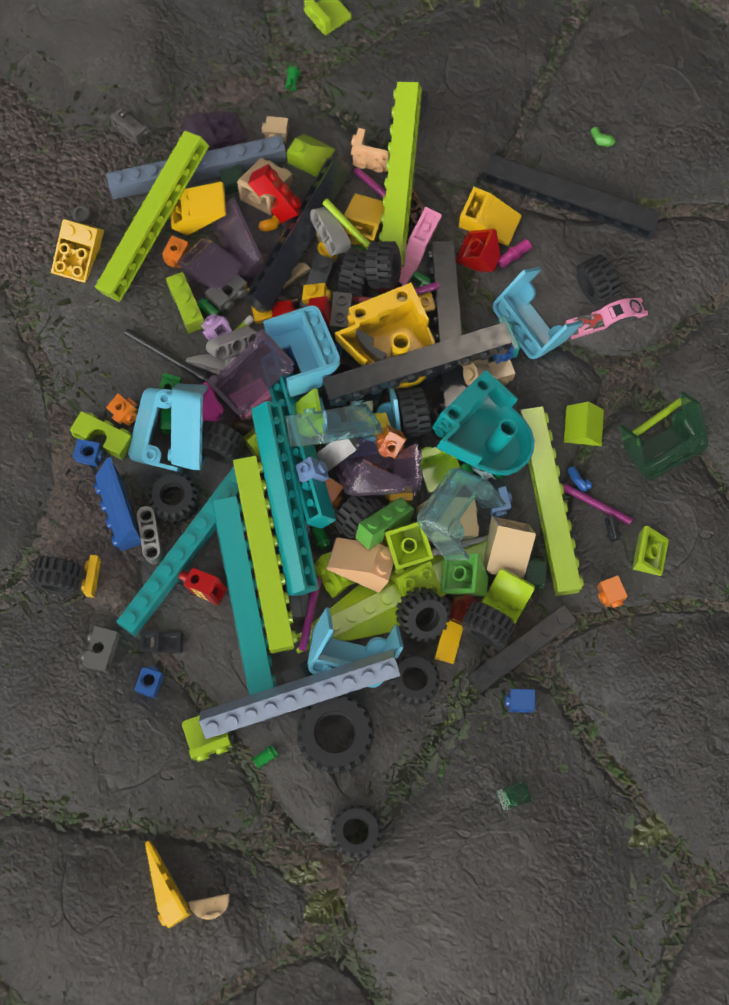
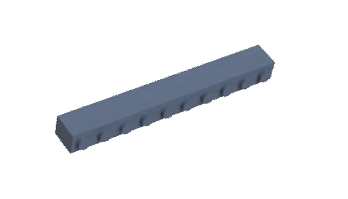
M279 135L206 151L188 183L223 176L224 172L228 175L249 170L260 158L270 160L274 164L286 162V152L282 136ZM167 160L106 173L113 200L150 192L152 185L155 183Z
M393 649L201 711L199 723L205 738L208 739L400 676L399 667Z

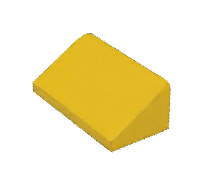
M449 621L446 623L448 626L446 630H442L435 659L454 664L463 627Z

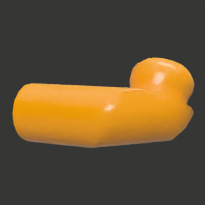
M273 214L272 219L260 221L258 227L261 231H273L278 228L280 221Z

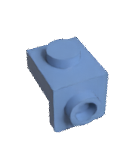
M309 457L296 465L300 482L304 483L311 478L321 482L329 479L327 465L321 460Z
M506 486L500 487L497 490L500 507L491 510V517L502 518L511 511L512 495L510 491L507 492Z

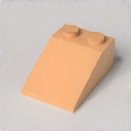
M336 538L326 569L380 593L389 581L394 562L389 547L380 543L368 550L358 540Z

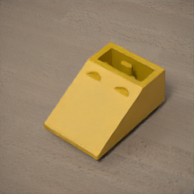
M223 182L184 189L171 212L172 229L188 236L225 216L226 206Z
M473 187L461 213L459 227L468 231L495 228L497 230L498 242L509 246L522 215L491 193Z
M355 193L344 216L369 242L377 241L382 227L381 215L384 214L385 207L381 200ZM342 225L344 231L346 232V234H347V236H348V238H349V240H350V243L353 244V245L358 244V245H360V246H363V245Z
M63 219L51 273L86 283L99 252L104 230Z

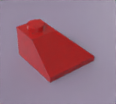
M493 228L468 231L455 260L456 263L478 272L494 271L500 258L497 230Z

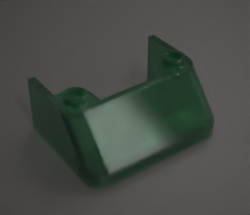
M684 391L679 392L683 408L673 414V426L643 443L639 436L623 424L619 426L626 452L640 473L648 480H653L703 452L708 446L701 403Z

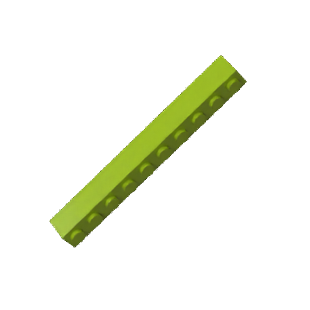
M397 82V88L394 89L395 106L392 107V117L394 119L393 124L390 125L392 140L388 144L390 160H387L388 178H385V189L387 190L386 196L383 197L385 210L384 214L381 215L383 230L379 234V241H395L401 255V267H405L422 87L419 82Z
M184 131L179 138L178 143L95 286L105 296L118 302L122 300L209 147L201 136Z
M543 406L522 409L520 415L531 428L535 440L534 452L528 464L555 596L579 593L583 586V578L578 574L579 559L574 555L575 541L570 536L571 522L566 517L568 512L567 503L563 501V484L559 483L558 479L560 469L558 465H555L556 451L551 446L552 432L547 427L549 423L548 413H544Z
M256 456L233 460L270 653L294 649L293 643H297L295 631L290 629L293 618L291 611L287 612L286 604L290 603L288 593H283L282 585H286L284 573H279L278 566H282L280 554L275 553L274 547H278L276 535L272 536L271 533L274 523L272 516L268 517L267 510L271 508L269 498H264L263 492L267 491L265 479L261 480L260 473H263L261 461L257 462Z

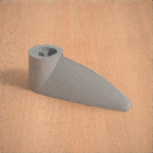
M211 354L188 357L186 363L214 374L234 379L242 360L236 356L218 360Z

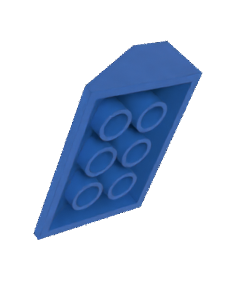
M109 457L96 474L97 483L94 484L97 495L101 494L102 501L99 502L102 511H106L108 515L105 521L108 529L113 531L114 535L111 536L114 547L118 546L120 551H124L141 545V539L121 476L111 457Z

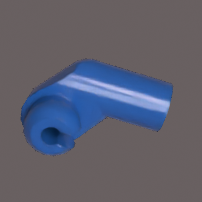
M575 466L567 470L572 481L581 491H587V489L592 488L591 481L589 479L583 480Z

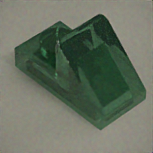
M525 781L496 791L503 811L532 801Z

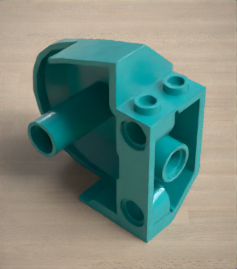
M487 370L478 376L442 411L432 427L435 433L443 438L436 448L478 469L495 475H510L521 470L530 461L534 452L535 440L532 430L525 419L512 408L518 398Z

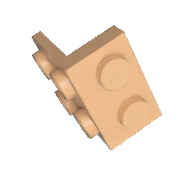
M358 128L357 135L353 134L351 145H353L351 150L353 166L361 169H372L376 172H387L386 164L387 160H389V152L364 146L365 129Z

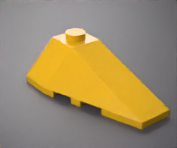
M147 841L145 845L157 908L160 912L158 918L163 926L167 925L168 928H171L193 913L152 841Z

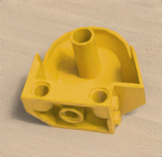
M412 283L349 307V315H347L348 327L335 332V340L361 366L375 363V361L359 346L356 340L357 329L374 338V347L385 352L386 359L435 344L428 328L429 318ZM358 314H364L361 317H356ZM421 377L413 383H402L397 388H408L417 385L427 377Z

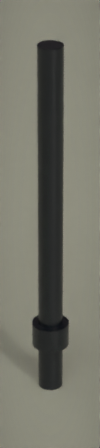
M126 329L125 336L193 375L199 382H208L215 389H218L220 383L209 377L208 373L203 370H197L137 333Z

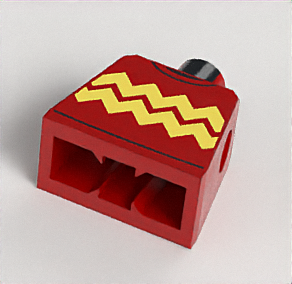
M192 568L190 573L184 570L181 571L178 577V581L184 583V586L190 593L219 606L227 590L219 578Z

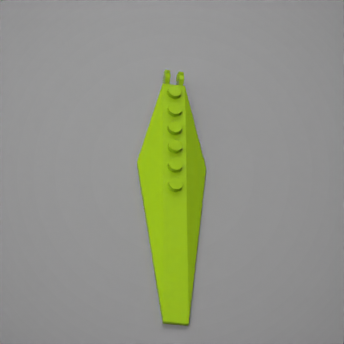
M488 539L445 554H480L484 563ZM445 554L433 556L434 559L430 560L440 586L442 585ZM389 578V581L380 593L361 584L354 588L330 608L334 632L332 638L346 642L387 634L392 631L395 625L400 627L396 619L397 615L395 614L396 610H399L397 607L398 602L401 603L402 601L400 599L402 593L398 584ZM320 617L312 623L306 650L311 647L313 630ZM302 632L296 635L297 642L300 641ZM298 648L296 649L299 654L304 652Z

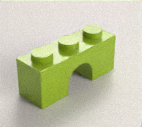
M181 272L166 278L168 288L174 302L177 304L188 334L203 329L201 324L204 323V319L184 273Z
M81 411L70 429L74 437L87 441H92L98 435L107 436V440L103 445L106 453L122 461L129 450L132 438L129 431L123 428L119 430L107 420L103 422L90 412L86 414Z

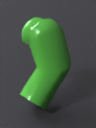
M599 127L591 129L597 145L606 147L614 145L615 138L613 136L602 134Z

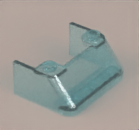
M362 400L351 402V406L315 411V408L303 409V414L286 416L290 447L321 444L382 433L380 422L368 405L362 404Z
M453 468L448 471L417 516L418 525L446 561L468 560L470 558L460 545L464 536V528L459 519L474 498L482 508L504 507L506 505L489 481L461 468Z

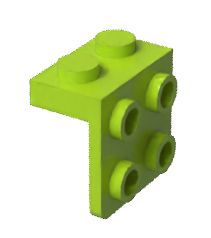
M304 0L305 14L325 36L351 19V13L339 0H320L317 3L314 0Z
M425 447L418 452L417 460L429 493L463 484L464 479L457 458L436 447Z
M328 552L315 562L314 568L316 575L322 579L321 582L333 599L339 596L346 587L356 582L326 569L331 552Z
M430 560L396 570L394 567L393 571H391L390 579L398 584L404 597L407 595V591L413 592L414 588L417 587L420 590L421 587L430 588L440 597L443 594L441 593V586Z
M501 568L482 603L498 609L516 623L535 586L510 571Z
M200 715L183 721L182 727L190 748L189 753L194 761L206 760L209 758V755L225 753L229 751L228 748L232 747L227 732L206 739L199 723Z

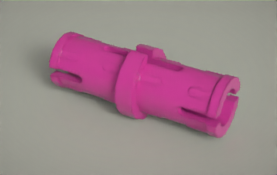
M525 238L518 245L510 247L499 258L498 265L504 269L514 260L517 261L522 254L532 248L531 243Z

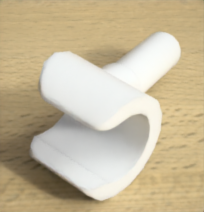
M471 465L472 470L481 476L486 485L490 486L491 484L487 480L491 477L495 479L494 475Z

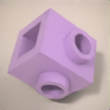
M216 314L208 316L204 320L205 322L201 324V327L204 329L203 334L208 340L232 331L228 320L224 316Z

